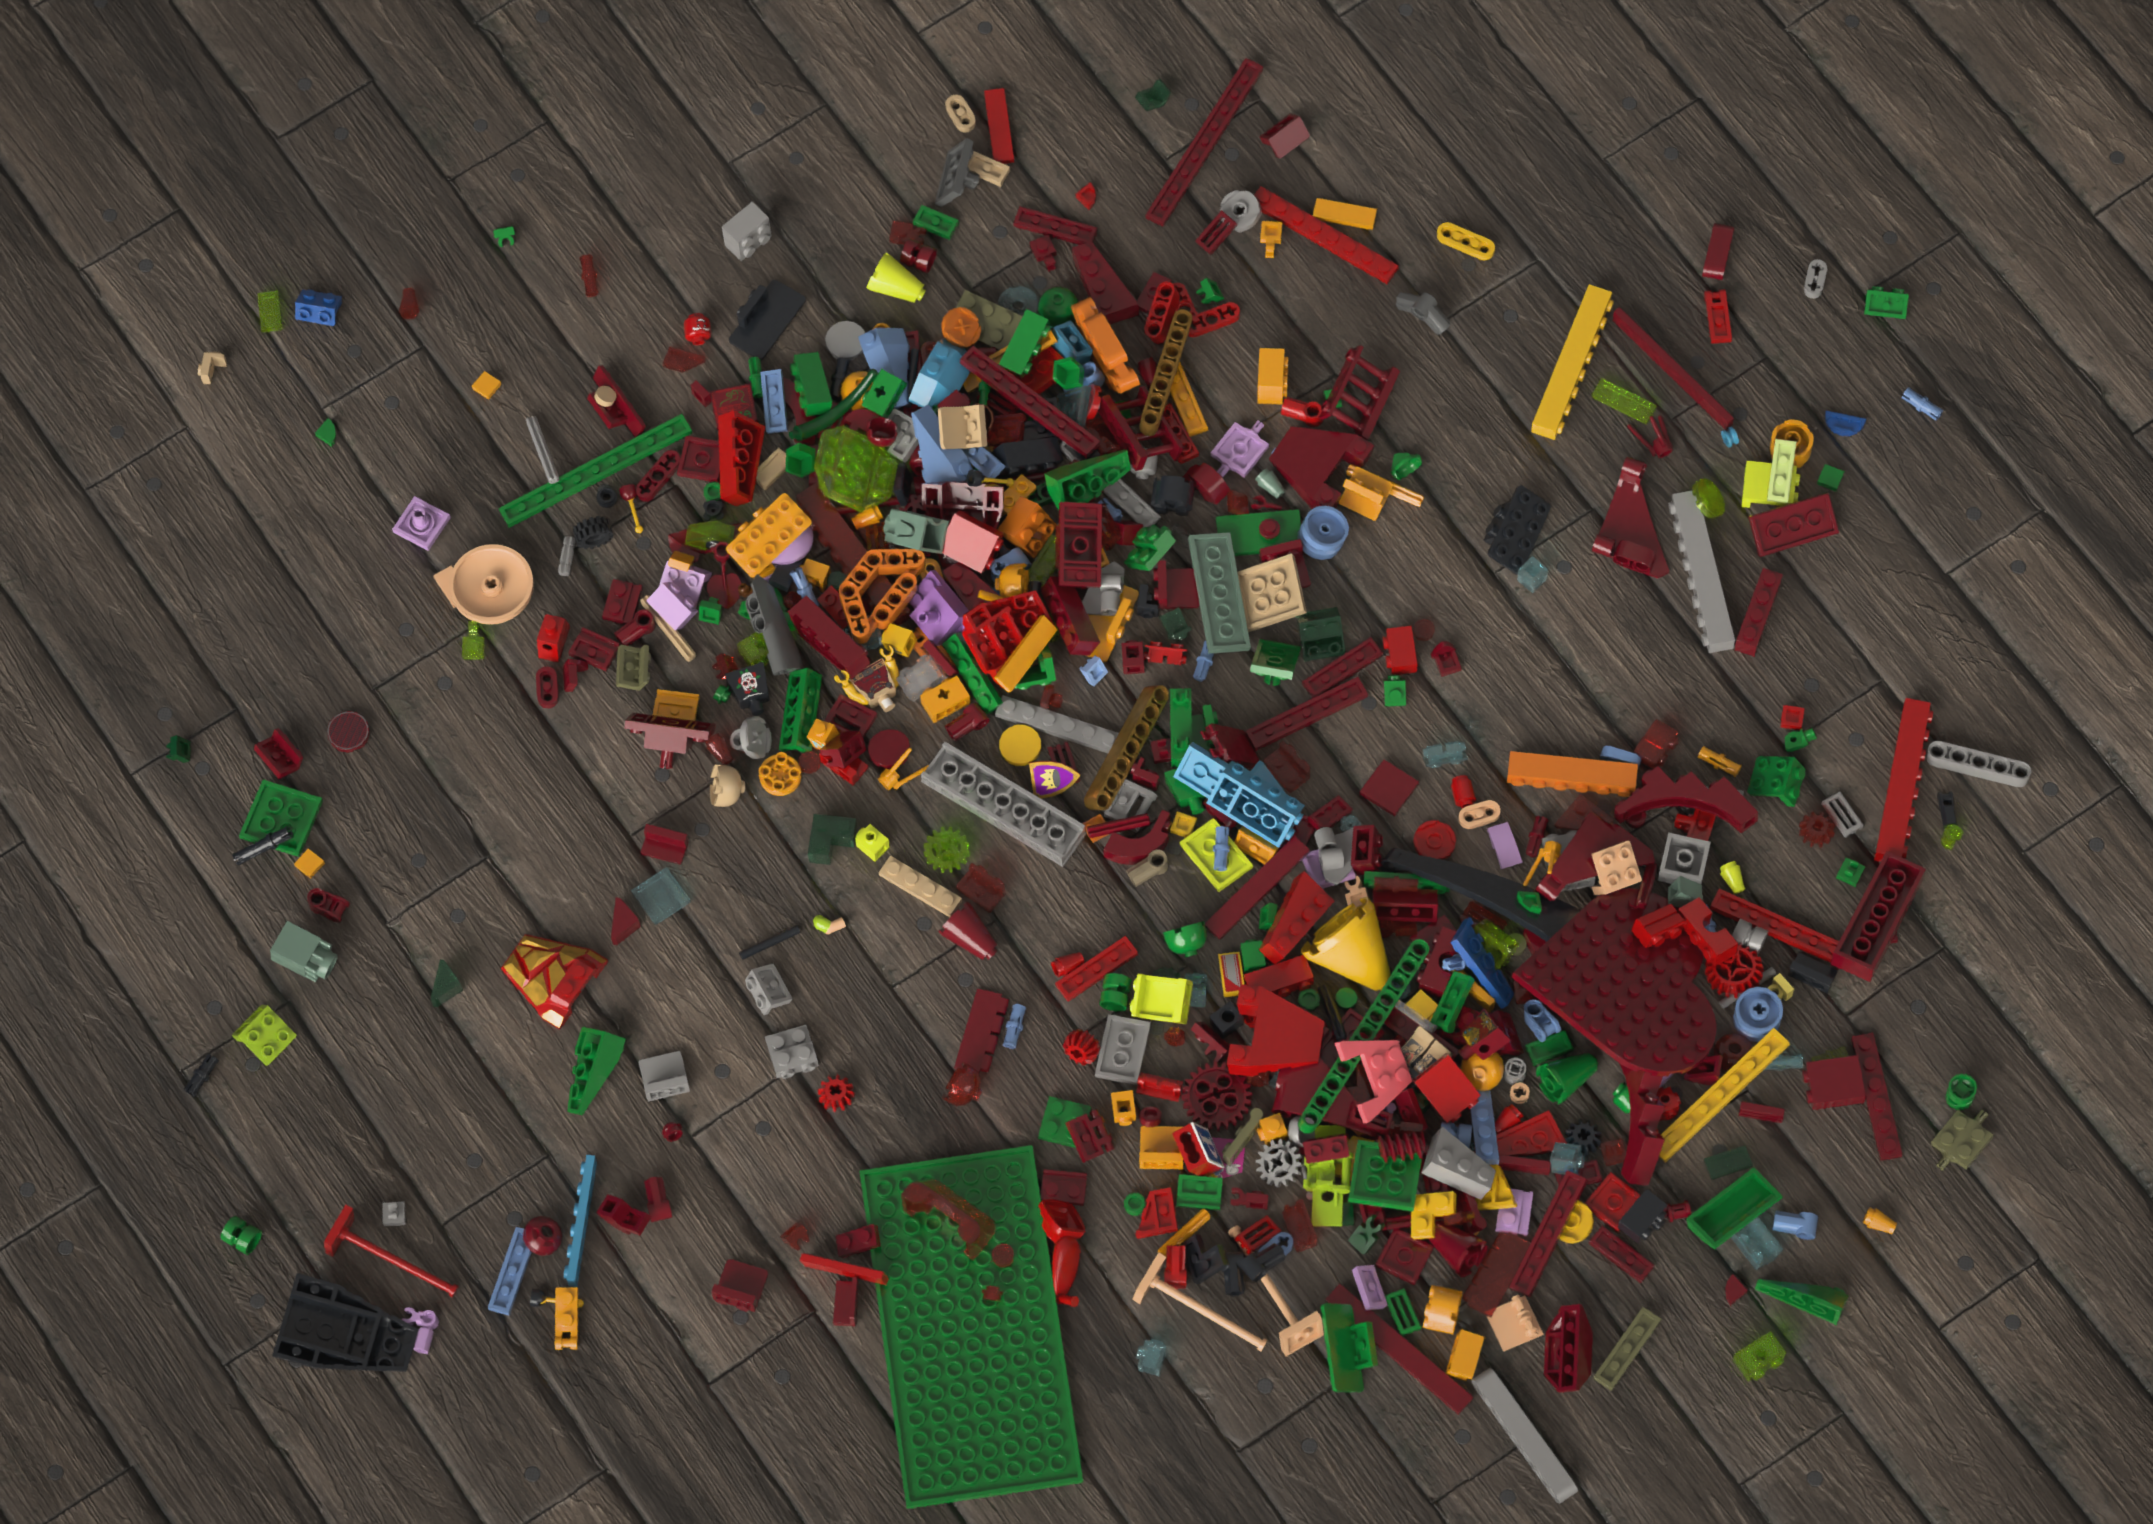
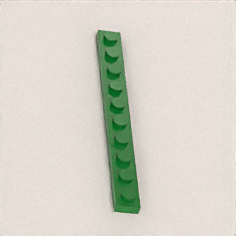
M680 414L560 476L558 482L553 484L548 482L500 507L499 512L510 528L692 434V429L683 414Z

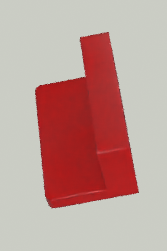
M819 753L820 762L827 766L826 763L828 761H833L831 756H823ZM858 757L845 768L827 766L852 786L868 770V765Z

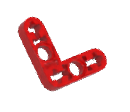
M1173 283L1180 292L1181 298L1176 311L1182 306L1189 307L1192 315L1191 324L1196 326V330L1190 328L1188 337H1198L1238 321L1240 308L1233 302L1225 303L1197 314L1185 286L1181 283ZM1231 310V312H1234V315L1227 314V311ZM1209 316H1215L1217 322L1209 324L1206 319Z

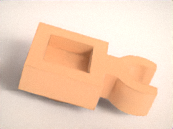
M1356 876V884L1353 886L1348 881H1345V886L1350 892L1345 894L1347 904L1354 903L1356 907L1362 904L1360 898H1369L1368 892L1365 887L1362 888L1363 884L1358 876Z

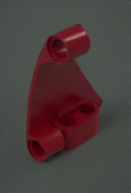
M1626 457L1616 491L1600 533L1595 538L1592 552L1612 558L1617 565L1659 579L1670 573L1659 544L1641 487V481L1647 464Z
M1591 810L1580 824L1581 827L1554 863L1552 873H1546L1535 890L1547 900L1554 901L1565 885L1598 876L1592 853L1621 842L1630 841L1638 867L1655 863L1653 850L1618 824H1609Z
M1321 1058L1319 1063L1296 1068L1287 1067L1279 1070L1276 1082L1277 1093L1272 1108L1273 1114L1280 1113L1281 1117L1285 1118L1290 1117L1291 1113L1302 1115L1330 1071ZM1327 1084L1329 1089L1336 1090L1333 1084ZM1343 1086L1322 1121L1348 1128L1354 1131L1358 1137L1376 1142L1379 1133L1347 1122L1348 1113L1351 1109L1350 1104L1355 1099ZM1316 1101L1318 1106L1325 1107L1322 1101Z

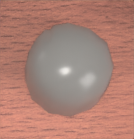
M1301 1115L1291 1119L1287 1130L1289 1141L1298 1148L1303 1147L1304 1140L1315 1138V1131L1306 1134L1299 1129L1298 1120ZM1305 1118L1307 1123L1314 1124L1311 1118Z

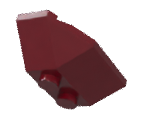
M1574 1304L1561 1306L1558 1310L1559 1313L1545 1333L1544 1376L1559 1393L1579 1391L1591 1376L1593 1332L1583 1305Z

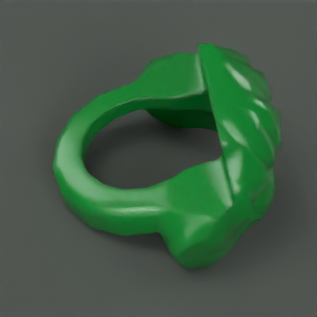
M1394 454L1391 475L1401 480L1410 473H1413L1422 465L1420 454Z

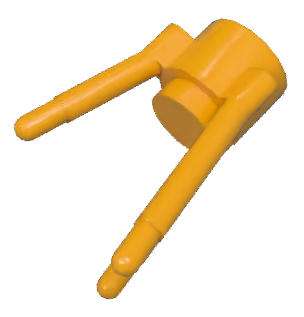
M908 748L891 769H885L880 774L878 781L887 790H890L892 787L897 790L904 783L922 774L923 771L925 772L929 765L898 781L900 776L895 770L912 751V748Z
M1547 841L1544 848H1540L1538 857L1523 883L1524 886L1528 885L1543 857L1549 863L1547 873H1552L1553 864L1561 855L1562 845L1560 843Z

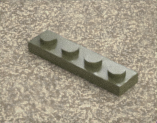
M1642 1307L1593 1379L1612 1391L1661 1322V1318Z

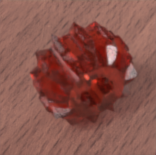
M1813 811L1811 812V817L1805 815L1803 817L1804 821L1799 823L1801 828L1799 836H1804V843L1810 841L1811 848L1814 847L1815 843L1820 848L1823 846V842L1829 844L1830 838H1833L1835 835L1833 831L1835 824L1830 823V816L1823 817V811L1820 812L1819 816Z

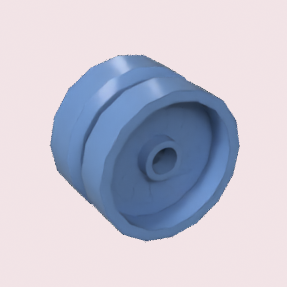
M1315 507L1305 517L1298 530L1297 539H1301L1305 554L1319 560L1330 559L1337 555L1348 536L1349 525L1345 516L1334 507Z
M1749 988L1740 995L1736 1002L1733 1016L1735 1029L1745 1039L1759 1042L1773 1028L1778 1031L1783 1014L1782 1002L1776 993L1768 988Z

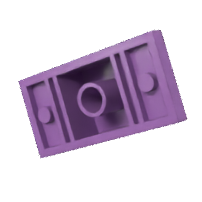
M931 570L917 586V592L909 602L915 609L910 617L929 640H932L936 646H940L955 633L961 632L962 634L965 628L963 625V614L969 610L937 571Z

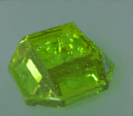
M839 426L827 429L821 434L814 469L818 477V487L823 491L825 497L862 513L887 501L891 497L898 463L893 457H890L884 447L873 445L867 436L848 427Z

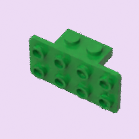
M1322 1304L1321 1317L1323 1320L1332 1389L1334 1392H1362L1364 1385L1361 1370L1378 1366L1372 1322L1355 1324L1353 1308L1350 1304Z

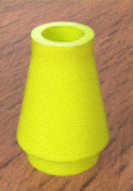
M1732 861L1720 867V875L1731 888L1733 894H1738L1745 890L1740 865Z

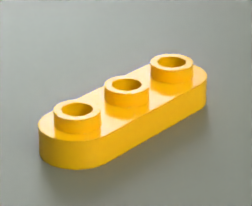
M1449 222L1442 223L1437 229V239L1447 246L1480 260H1489L1494 255L1495 245L1490 239ZM1485 249V250H1487L1488 252L1483 253V252H1481V250Z

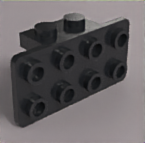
M772 280L767 287L759 285L756 290H752L746 304L738 309L737 319L739 325L729 337V343L750 356L763 360L805 304V296L777 280Z
M1522 485L1517 486L1511 501L1496 507L1493 513V520L1486 528V535L1483 541L1491 545L1488 550V556L1514 574H1521L1551 509L1550 504Z

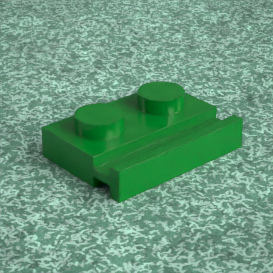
M1179 1174L1176 1207L1220 1211L1223 1178Z

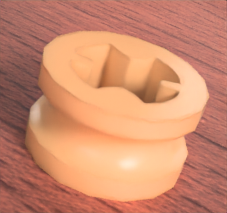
M1521 1082L1515 1083L1510 1089V1099L1515 1104L1527 1102L1530 1093L1529 1087ZM1519 1089H1522L1523 1094L1526 1095H1521L1520 1098L1516 1097V1093H1514V1091L1518 1092Z

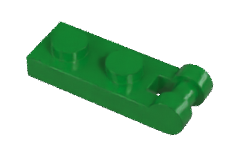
M1453 972L1431 1019L1430 1025L1432 1028L1437 1030L1441 1028L1447 1033H1452L1455 1030L1456 1019L1475 981L1474 978L1462 973Z

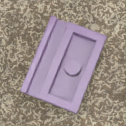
M1511 1189L1517 1202V1207L1498 1210L1496 1232L1527 1236L1533 1192L1529 1193L1523 1192V1190Z

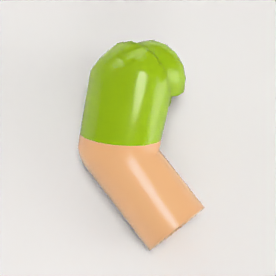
M817 915L813 919L815 928L826 934L846 927L842 917L830 921L822 915Z

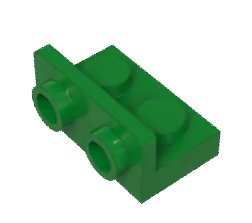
M1872 286L1871 290H1866L1864 315L1906 319L1909 294H1904L1905 290L1892 289V292H1883V287Z

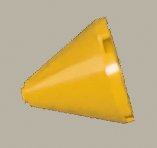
M1368 897L1360 898L1361 905L1356 907L1354 903H1351L1322 925L1313 934L1315 938L1312 945L1307 941L1302 947L1301 953L1309 961L1374 991L1379 989L1381 991L1391 976L1374 904Z

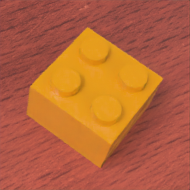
M1259 348L1258 404L1282 405L1283 397H1287L1288 357H1284V349Z

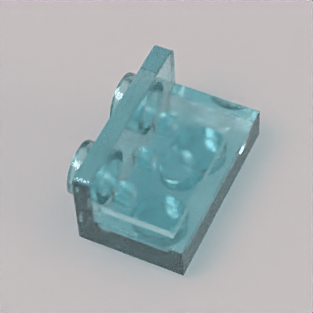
M1759 1217L1755 1218L1731 1237L1755 1270L1774 1261L1783 1250Z

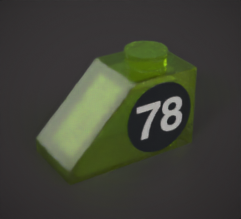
M719 521L688 525L685 544L703 550L715 547L719 542L729 544L733 541L735 526Z

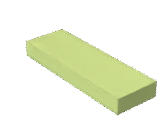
M1775 439L1767 501L1788 504L1796 441Z

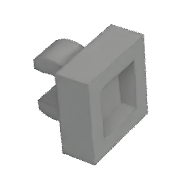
M404 1201L382 1203L384 1226L406 1225Z

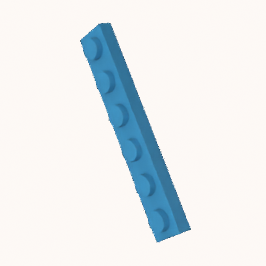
M586 1155L585 1162L581 1163L580 1174L583 1175L582 1182L578 1183L577 1195H580L579 1203H575L574 1206L576 1223L571 1225L570 1236L573 1237L572 1245L569 1244L567 1249V1258H570L569 1266L565 1265L564 1278L567 1280L568 1285L573 1287L578 1286L597 1167V1160L594 1155Z

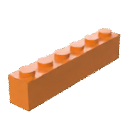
M1510 751L1507 783H1511L1514 786L1554 787V789L1561 791L1574 789L1580 793L1593 791L1601 795L1613 793L1622 797H1629L1636 790L1638 764Z

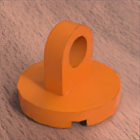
M964 307L948 311L941 323L942 335L951 345L960 348H967L977 342L980 338L981 326H979L977 316L971 310Z

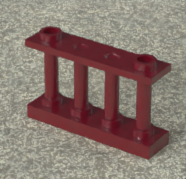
M1359 345L1355 348H1350L1346 353V361L1328 399L1321 406L1322 412L1319 418L1323 420L1333 415L1353 428L1355 434L1368 440L1400 370L1392 367L1382 371L1360 356L1364 346ZM1356 364L1378 377L1379 383L1377 387H1372L1352 373ZM1348 381L1370 395L1371 400L1368 405L1344 391ZM1340 398L1362 412L1363 417L1360 422H1357L1336 408Z
M1145 386L1140 387L1136 399L1120 403L1113 402L1110 395L1102 396L1098 413L1121 449L1128 451L1129 462L1135 471L1143 469L1148 457L1169 452L1174 461H1178L1183 449L1182 442L1177 438L1163 415L1157 433L1153 436H1145L1142 433H1133L1129 427L1140 424L1142 415L1125 419L1120 413L1122 410L1138 406L1142 411L1144 410L1149 394ZM1159 437L1164 445L1144 449L1139 442Z

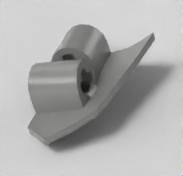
M1115 561L1101 569V587L1088 588L1082 601L1087 614L1115 616L1120 605V593L1123 592L1125 571Z
M1329 827L1320 828L1315 832L1314 836L1319 849V862L1325 881L1338 885L1352 871L1353 828L1334 835L1333 830Z

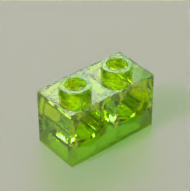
M1486 918L1474 928V932L1476 934L1480 933L1481 937L1484 938L1485 942L1483 941L1481 944L1486 953L1491 952L1495 959V967L1501 969L1510 961L1520 943Z

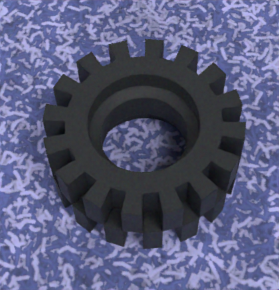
M600 516L595 518L589 517V520L584 519L582 523L578 522L573 529L577 546L581 549H588L589 547L594 549L595 546L597 548L601 547V544L605 545L613 538L609 519L604 516L601 518Z

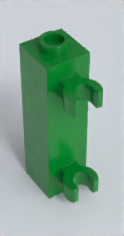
M1191 688L1170 689L1171 767L1178 768L1189 745L1192 743Z

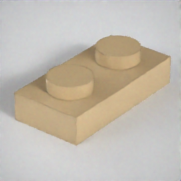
M973 151L967 166L969 171L978 174L979 178L1000 187L1010 172L1009 166Z

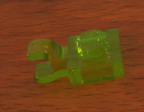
M469 621V637H463L462 658L484 659L485 639L484 637H478L479 625H477V621Z

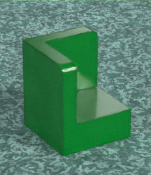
M1073 357L1055 360L1053 380L1064 390L1082 387L1084 367Z
M801 443L786 449V472L800 478L815 471V449Z

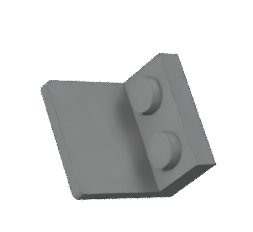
M680 1051L639 1060L648 1102L690 1092Z

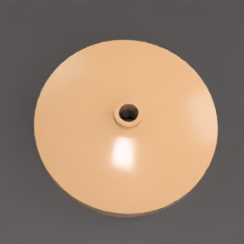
M494 544L479 546L464 554L453 567L449 579V590L455 607L466 618L481 624H499L516 617L528 605L534 588L532 571L525 558L509 547Z

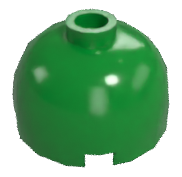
M1053 287L1046 290L1041 296L1038 304L1039 315L1049 319V326L1051 328L1068 321L1074 323L1076 320L1071 305L1078 303V300L1069 289Z
M1202 921L1163 932L1167 947L1172 952L1184 954L1186 958L1198 954L1197 950L1206 943L1207 931L1205 923Z

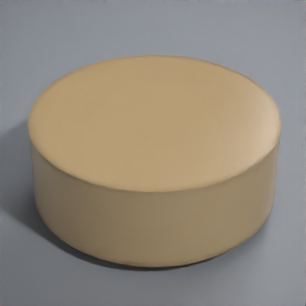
M601 386L597 389L594 397L598 404L609 407L613 405L616 393L608 386Z

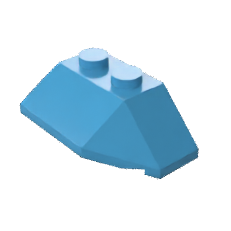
M945 337L939 340L920 370L908 401L922 408L930 405L932 408L956 389L960 391L971 372L960 364V358L967 352L966 349L951 345Z

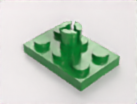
M1260 639L1250 672L1264 676V682L1268 685L1273 680L1272 686L1280 685L1281 680H1292L1300 656L1301 646Z

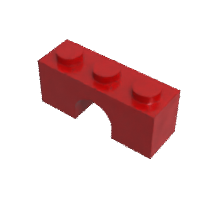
M1700 897L1678 909V913L1685 922L1682 930H1685L1691 942L1701 949L1706 960L1711 961L1714 966H1717L1736 955L1738 942L1726 928L1718 932H1710L1705 928V926L1710 924L1712 911Z

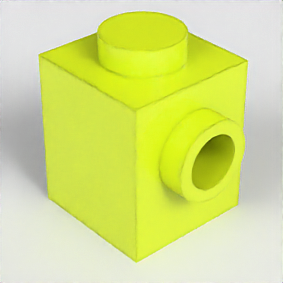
M871 824L866 828H861L856 834V846L875 862L890 848L889 839Z

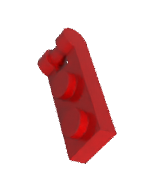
M1721 289L1719 292L1704 291L1711 344L1732 342L1726 290Z

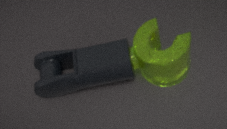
M1949 791L1948 794L1938 792L1937 801L1943 828L1945 829L1941 836V844L1944 848L1952 850L1956 842L1955 839H1961L1963 830L1957 824L1953 792Z

